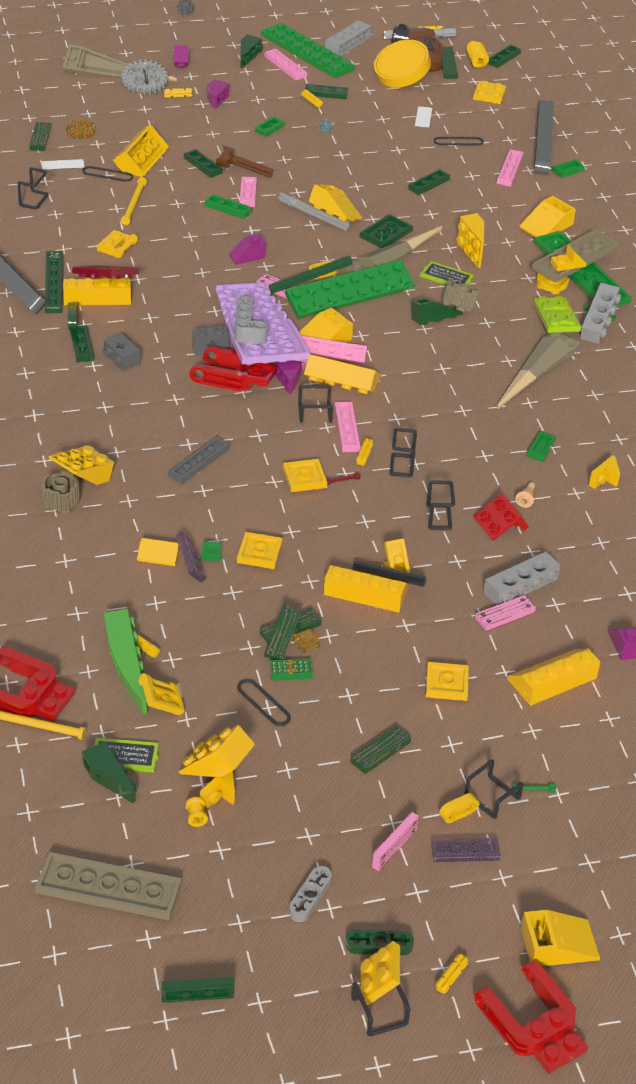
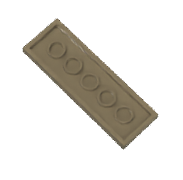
M597 229L569 243L587 265L618 249L620 242ZM567 245L532 264V269L555 283L584 267L556 271L550 263L551 257L566 255Z
M49 852L37 881L35 893L170 921L182 885V878Z

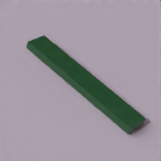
M46 251L45 299L47 302L45 303V313H62L63 251Z

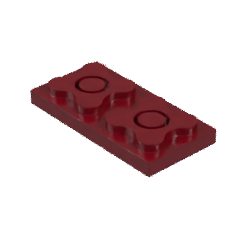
M99 265L79 266L72 268V274H79V277L132 278V275L139 274V268Z

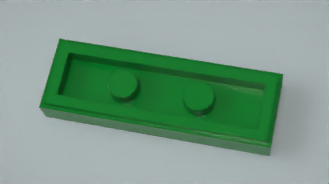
M214 194L204 201V206L242 219H246L253 207Z

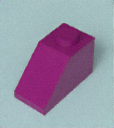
M174 46V66H177V68L188 66V46Z
M214 79L207 85V99L214 109L229 97V83Z
M260 234L246 236L229 253V256L236 265L264 259L266 242Z
M296 360L275 362L277 366L275 376L288 394H291L300 380L302 365Z
M636 627L608 629V634L620 659L636 658Z

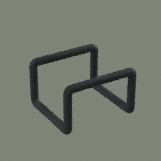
M30 167V183L22 181L17 183L18 201L21 207L36 210L48 197L49 194L47 192L33 189L48 173L46 170ZM32 170L43 173L35 184H33ZM21 185L30 186L32 192L45 196L36 206L22 204Z
M330 385L299 386L298 407L300 423L303 422L304 408H328L329 423H332L333 406L331 405ZM302 388H328L327 405H302Z
M394 429L392 449L395 451L411 452V454L392 453L390 475L400 477L413 476L417 439L416 430ZM397 431L413 433L412 448L396 447ZM395 457L411 458L410 474L393 472Z
M431 480L429 482L426 505L430 507L428 528L431 530L452 529L450 507L455 506L452 481ZM432 484H449L451 503H430ZM434 507L447 508L448 526H432Z
M491 759L467 777L464 795L469 793L470 781L489 767L488 777L504 789L506 793L497 799L494 813L480 802L479 808L493 819H496L499 805L510 795L517 800L521 799L524 783L519 782L509 789L492 775L494 760Z
M356 982L352 984L351 999L353 1001L360 1000L368 1018V1036H374L408 1025L411 1009L400 984L396 986V989L406 1008L404 1022L373 1031L371 1012Z

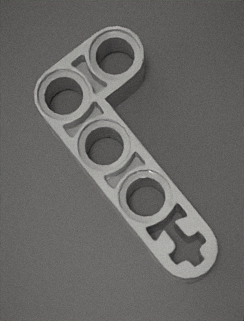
M241 296L237 300L235 341L254 344L266 343L268 324L263 321H252L253 299L248 296Z

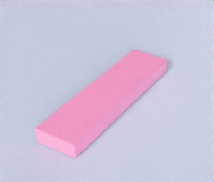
M277 49L264 53V57L294 80L307 77L305 70Z
M509 150L497 178V184L512 186L524 152Z
M301 336L311 355L360 364L365 363L367 346Z
M335 402L334 408L342 452H359L360 442L352 402Z

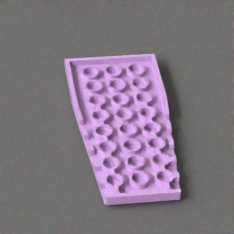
M264 282L216 285V293L229 337L242 364H266L277 361H303L308 359L310 352L298 329L291 319L287 318L286 312L281 311V305L275 303L276 298L270 296V290L268 288L265 289ZM248 296L253 299L252 321H263L268 324L266 343L254 344L235 341V319L239 297Z

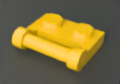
M113 230L97 245V251L121 258L131 245L138 242V237L135 234L127 235Z
M141 674L139 685L143 686L148 706L179 716L185 712L177 684L172 682L165 683L151 678L148 674Z

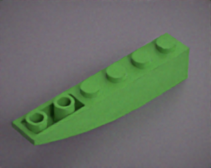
M128 609L105 612L106 633L115 670L131 699L142 713L145 714L147 713L146 697L143 686L139 685V677L141 673H144L142 661H138V658H141L139 646H135V643H138L136 631H132L135 628L133 616L129 617Z

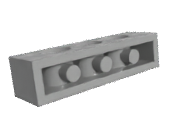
M356 21L326 39L325 48L342 56L370 39L371 25Z
M600 283L581 327L580 339L600 344L601 339L605 338L607 333L606 327H609L611 324V315L614 316L617 306L615 305L620 303V287Z
M547 552L541 553L485 579L483 594L497 606L556 581L559 577L561 565Z

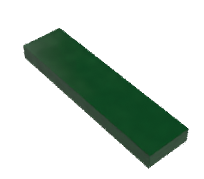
M443 47L442 71L444 79L458 78L453 47Z

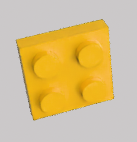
M479 81L473 99L501 104L506 91V85Z
M319 459L283 463V471L291 492L327 488V480Z
M245 532L237 556V563L275 569L283 538Z
M428 662L426 697L467 701L469 665Z
M394 941L361 963L360 990L367 1006L400 984V945Z

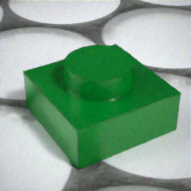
M203 542L201 560L221 561L222 542Z

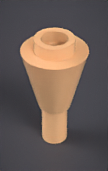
M529 483L527 488L516 495V503L524 508L532 506L534 502V483Z

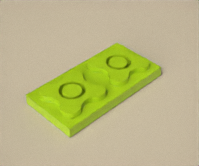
M542 296L533 299V304L548 333L581 331V325L566 297L556 296L548 298Z

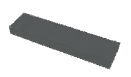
M216 436L168 471V477L180 484H184L230 449V444Z

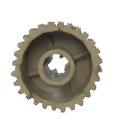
M450 279L442 297V303L451 306V304L455 305L459 311L465 312L466 310L472 312L479 291L474 290L475 287L465 283L455 284L456 281Z
M63 470L59 474H45L43 479H41L42 502L45 508L59 510L65 514L69 513L71 508L75 507L80 501L79 481L75 476L73 477L72 472Z

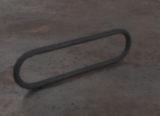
M436 137L433 140L437 145H482L484 143V140L480 137ZM436 139H479L482 142L438 143Z
M86 166L82 169L84 174L126 182L133 179V175L128 172L94 166ZM88 168L130 175L131 178L121 179L87 173L84 170Z
M249 679L238 683L237 690L274 725L284 726L290 722V714L257 683ZM243 683L253 684L286 714L287 721L283 723L274 721L240 689V686Z

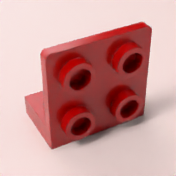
M503 493L473 516L492 540L498 538L513 525L515 528L519 526L523 532L529 528L523 517Z

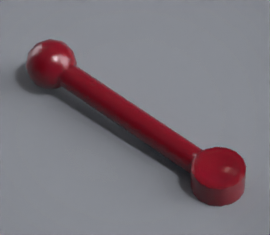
M356 472L350 476L334 479L326 478L327 485H330L332 482L349 479L359 480L361 474Z

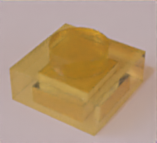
M311 629L293 635V642L303 654L321 647V641Z

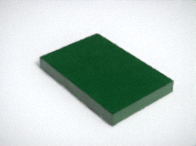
M388 214L361 231L359 237L383 248L392 245L412 232L413 226Z

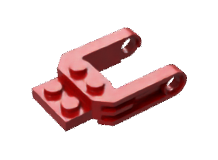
M210 346L203 353V360L208 365H194L189 372V377L195 383L234 391L249 390L253 384L260 387L268 386L277 372V366L265 363L242 364L236 350ZM208 352H213L216 355V359L209 358ZM195 370H200L203 373V377L196 376Z
M8 647L0 648V665L11 669L14 673L29 678L17 696L0 689V711L30 718L36 714L54 722L75 695V688L57 681L52 664Z
M532 960L523 965L521 971H524L527 980L534 987L533 991L547 1006L549 1011L529 1021L522 1027L488 986L475 991L474 999L478 1008L516 1055L526 1057L534 1055L549 1074L586 1053L588 1045L573 1028L577 1008L537 961Z

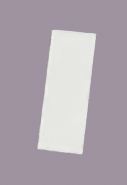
M418 106L415 126L429 128L432 108Z
M83 159L42 161L43 169L84 168Z

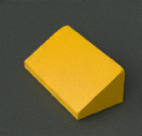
M141 538L137 561L175 566L179 555V543Z

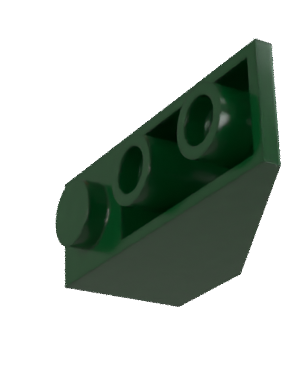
M247 34L241 39L240 68L247 65L262 51V38Z
M426 297L411 301L412 320L419 325H427L428 322H440L445 318L453 319L463 315V312L455 307Z
M106 741L82 751L83 765L93 781L132 803L135 802L136 785L132 779H128L125 766L119 764L115 750L109 748Z

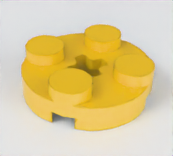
M537 274L536 286L539 289L550 291L552 294L557 295L568 287L569 278L567 277L555 283L544 275Z

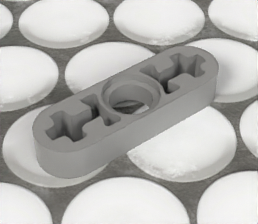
M325 866L314 868L297 892L289 907V916L293 921L304 922L310 917L331 885L332 872L329 868ZM318 878H321V880L319 881V885H318V884H317V879H318ZM312 890L317 895L315 897H307L304 893ZM302 903H304V911L300 910L299 912H296V910H299L302 907Z

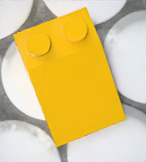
M331 307L318 313L299 333L301 336L347 343L352 340L353 323Z

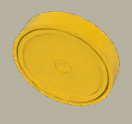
M402 40L385 47L374 61V69L378 80L383 85L392 88L405 87L416 83L427 74L431 66L427 47L416 40Z

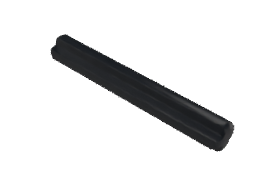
M354 561L352 569L354 571L422 587L426 584L425 576L360 561Z

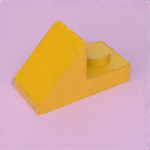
M569 244L567 245L566 255L551 257L550 261L556 271L586 267L587 265L583 258Z
M612 455L591 472L590 487L596 489L606 481L616 487L618 486L620 471L615 456Z
M404 538L384 542L387 561L383 562L384 566L410 573Z
M233 771L222 777H215L200 790V797L205 801V809H208L212 804H216L221 797L232 805L235 804Z

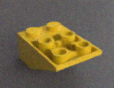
M314 184L309 202L314 204L313 207L321 210L324 209L327 214L337 215L338 219L342 221L362 219V216L343 190L332 185Z
M551 196L543 200L521 223L519 228L535 237L562 231L574 224L576 209Z
M478 213L460 216L459 231L456 238L457 244L478 268H481L484 245V220Z
M85 445L49 456V459L68 471L96 485L110 481L114 461L110 460L106 455L100 454L91 446Z
M239 725L232 729L227 727L219 736L215 734L206 743H199L193 749L195 753L189 755L182 762L184 766L178 772L184 775L222 777L234 771L255 744Z
M550 910L524 912L521 932L530 961L535 960L541 966L600 960L587 919Z

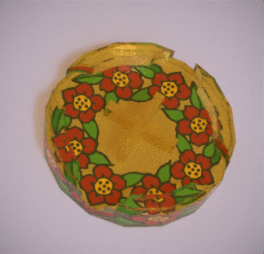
M79 119L77 122L73 120L67 124L66 132L72 138L87 139L95 135L96 126L93 122L86 119Z

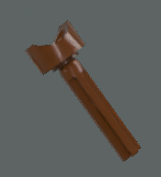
M224 145L222 155L216 159V164L224 168H229L233 164L270 178L274 171L272 168L234 156V149Z

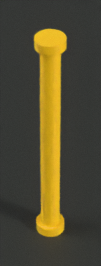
M144 177L138 179V185L125 215L121 218V222L124 225L130 223V217L142 189L147 184V180Z
M0 711V720L72 735L80 740H83L85 737V727L75 728Z

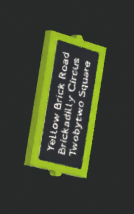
M431 261L424 267L420 277L447 285L450 279L455 280V284L465 283L470 285L474 275Z
M96 738L95 745L106 741L109 748L115 750L117 761L119 764H123L126 770L154 773L156 761L159 760L157 755L159 743Z

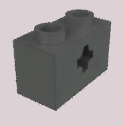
M226 326L192 329L194 355H203L204 351L210 346L229 349V335Z
M122 333L104 340V355L123 371L141 364L140 349Z

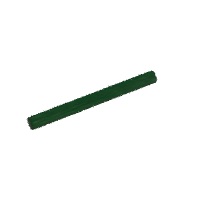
M350 256L343 257L272 283L268 286L271 294L277 293L350 266L353 260Z

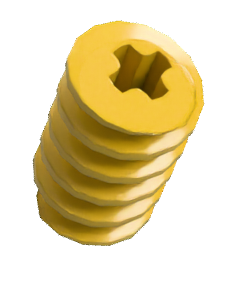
M471 41L466 48L474 67H484L489 62L487 52L481 42Z

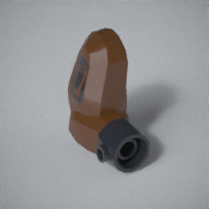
M399 24V26L394 27L391 44L402 40L419 41L428 49L431 59L429 70L436 71L442 69L443 45L433 29L409 28L405 24Z

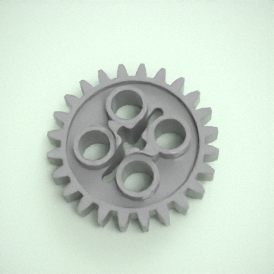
M146 59L144 62L139 60V63L133 61V64L129 63V67L125 66V70H122V84H124V87H128V91L132 90V93L137 91L138 95L140 93L151 95V92L156 94V90L161 92V88H165V85H167L168 75L165 67H162V64L157 65V62L152 63V60L149 62Z

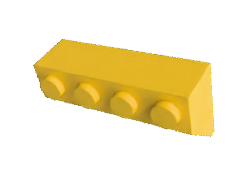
M149 124L134 136L113 161L122 172L143 177L169 146L152 125Z
M63 279L64 305H68L70 302H77V305H131L130 279Z
M311 354L308 357L304 375L310 381L318 382L320 379L325 381L324 384L335 386V384H339L342 389L351 391V388L358 389V393L366 395L368 392H374L381 378V375L375 370Z
M330 565L325 576L324 595L400 612L409 584Z
M589 648L574 649L507 676V679L531 706L597 679L600 660Z

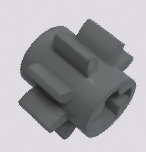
M191 0L178 1L177 10H181L182 15H189L193 12L194 3H191Z

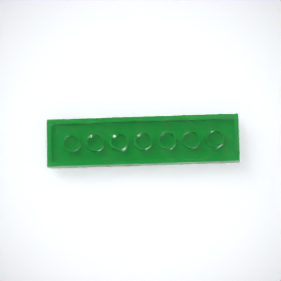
M278 23L261 30V36L333 78L355 70V65L349 60L342 58L340 55L335 54L284 23Z
M562 231L534 237V244L546 255L572 242ZM595 262L568 276L592 300L600 283L620 287ZM620 287L619 294L621 299L620 303L615 305L617 307L631 303L632 299Z
M397 260L285 290V295L297 319L317 315L331 307L335 310L414 289L415 284L402 260Z

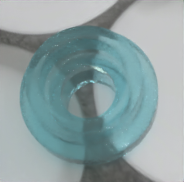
M324 119L320 121L318 128L322 132H329L333 129V125L330 120Z

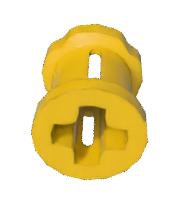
M192 797L185 804L186 809L189 811L188 823L193 827L202 826L208 821V816L204 812L205 801L201 797Z

